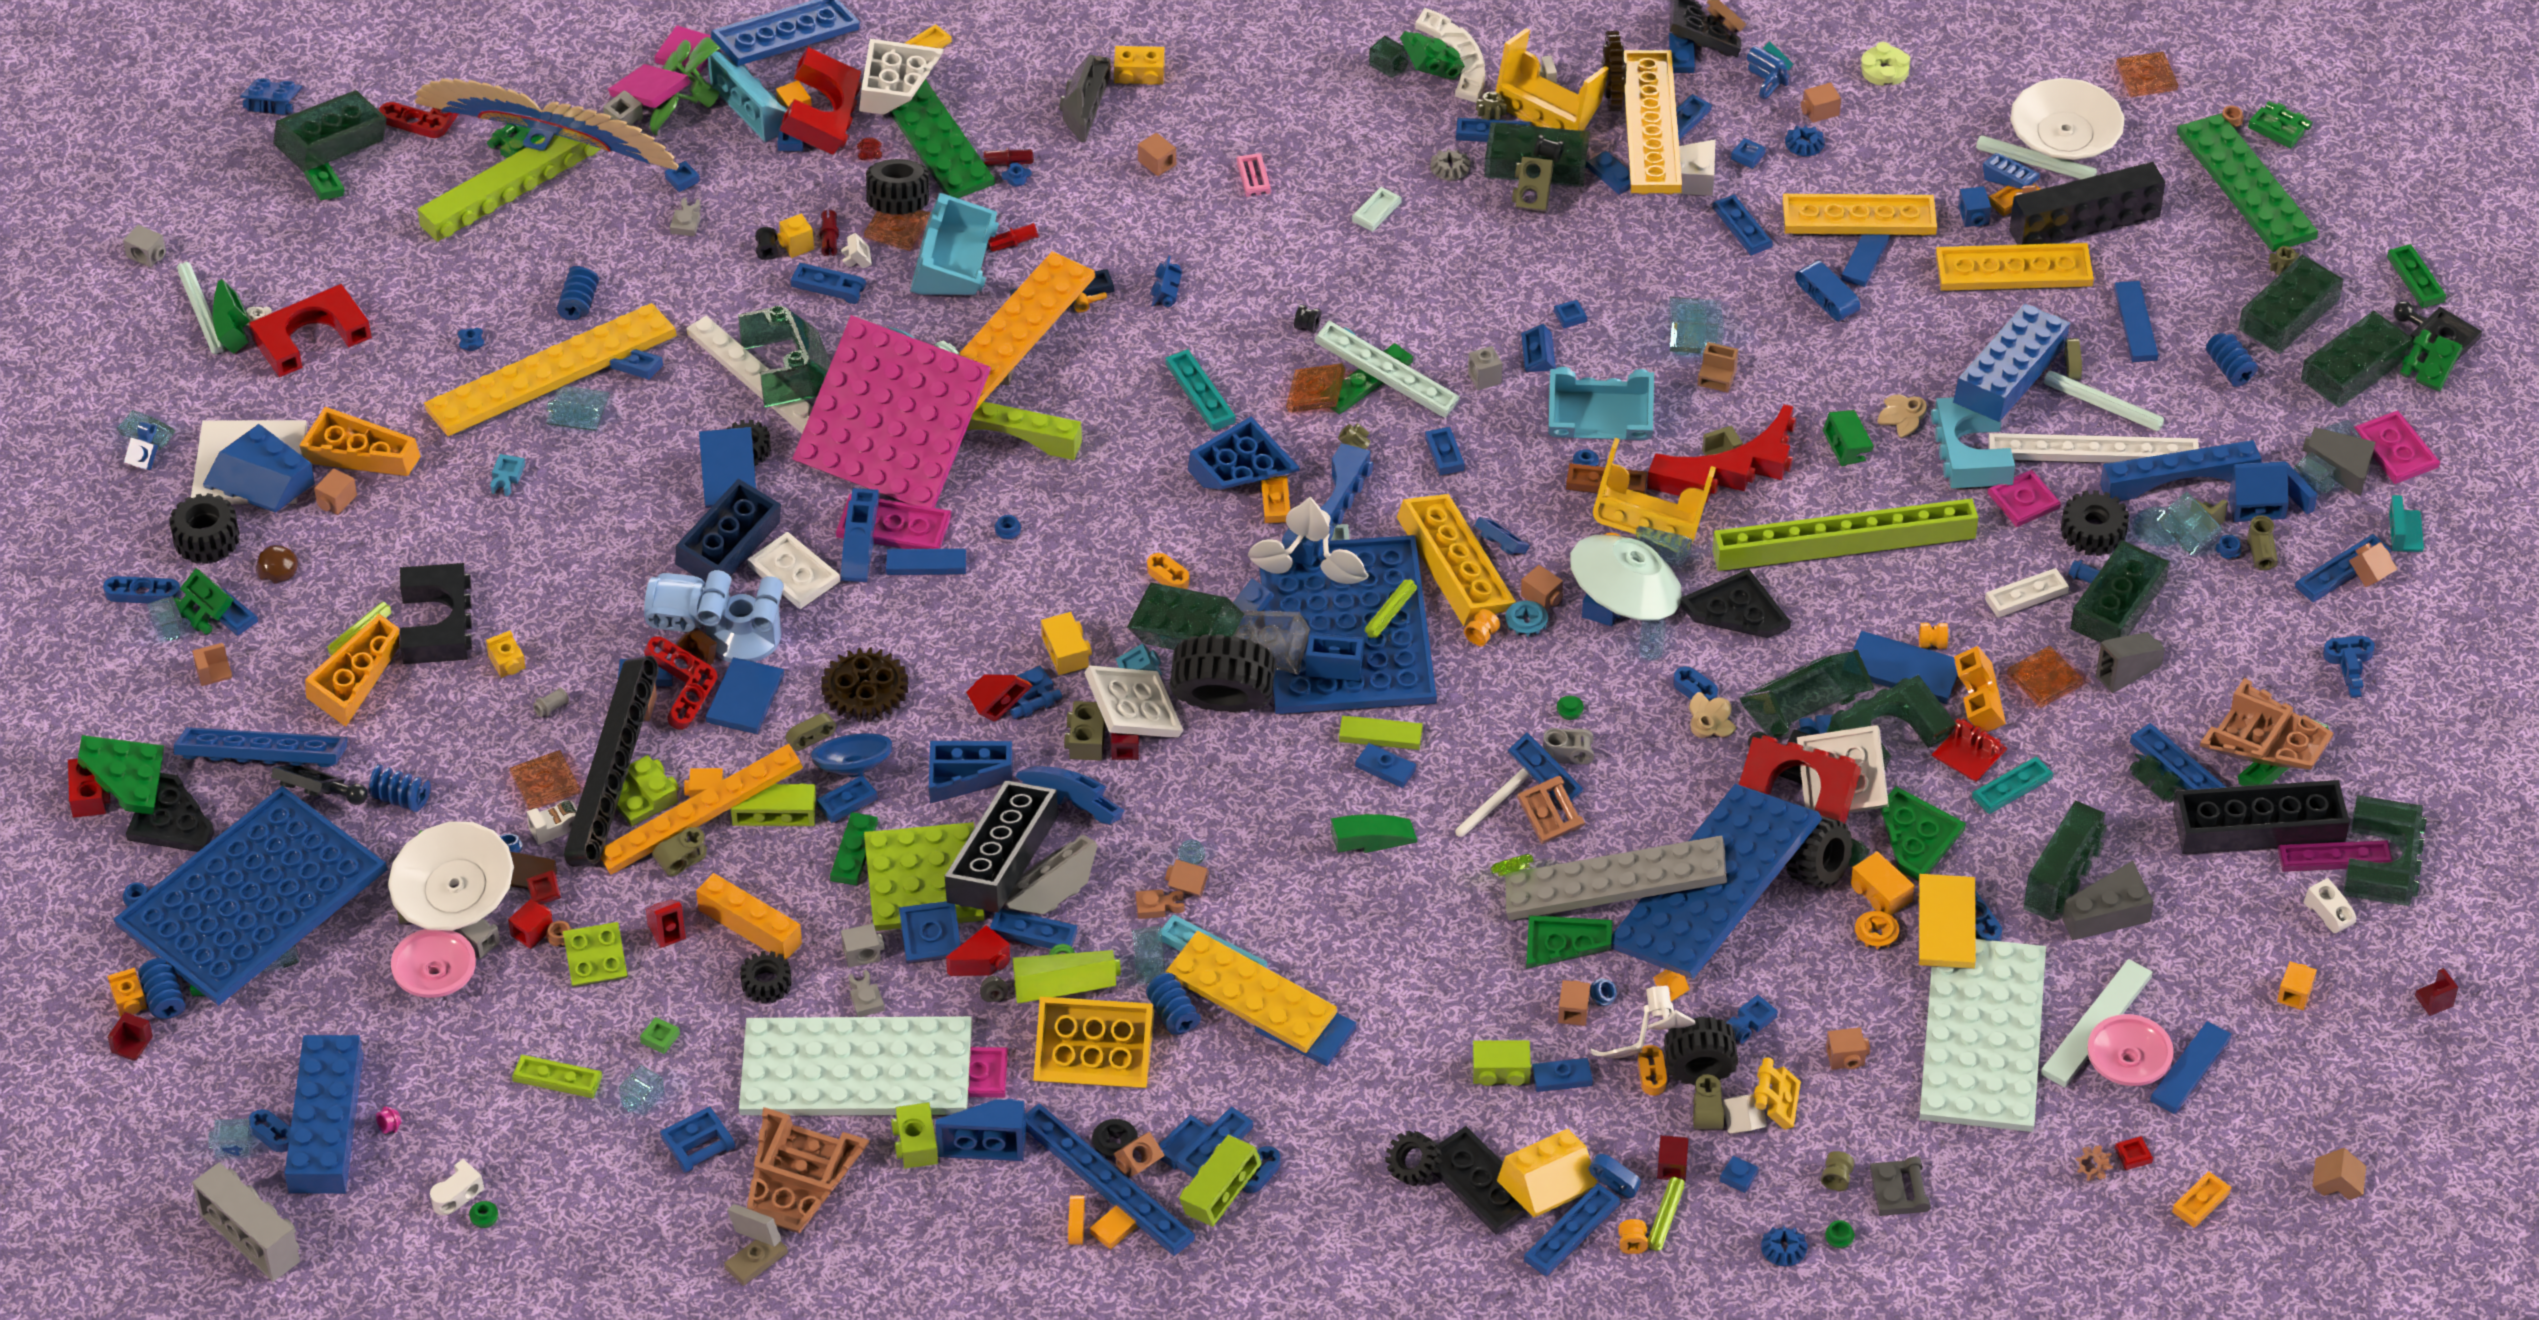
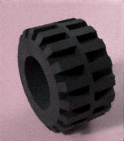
M889 159L874 163L866 171V202L874 210L897 215L914 213L927 206L929 201V171L924 165L906 159Z
M209 493L206 496L196 494V497L185 498V502H179L176 505L177 509L172 510V517L169 518L174 547L177 553L182 554V558L185 560L191 558L193 563L202 560V564L208 563V560L217 562L219 557L226 558L229 556L228 551L233 552L236 549L235 544L239 543L240 533L235 509L231 506V502L223 500L222 496L217 495L213 497V494Z
M1821 816L1822 820L1785 866H1787L1786 871L1788 875H1791L1793 880L1821 888H1829L1831 885L1838 883L1839 878L1843 877L1844 871L1848 868L1852 855V835L1848 831V826L1842 821Z
M1703 1016L1692 1018L1695 1020L1694 1025L1668 1029V1033L1664 1036L1668 1073L1676 1081L1681 1080V1083L1695 1085L1696 1080L1706 1074L1713 1075L1719 1081H1722L1721 1079L1729 1077L1737 1069L1738 1056L1735 1033L1732 1026L1726 1024V1021L1722 1019L1716 1020L1715 1017L1704 1018Z

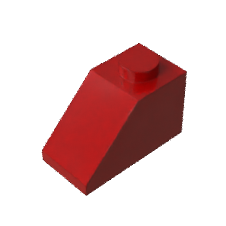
M984 674L966 693L978 714L995 722L1033 686L1030 682L1016 675Z
M670 899L645 909L647 925L660 949L686 939L683 910L680 901Z
M985 925L946 956L947 973L950 976H991L997 970H1002L1008 965L1010 961V943Z

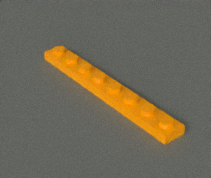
M788 743L604 846L601 860L610 875L652 853L661 842L669 840L687 828H697L797 772L803 766Z

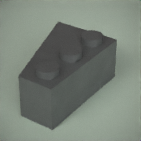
M2131 861L2066 899L2062 920L2073 941L2148 923L2151 920L2154 902L2134 861Z

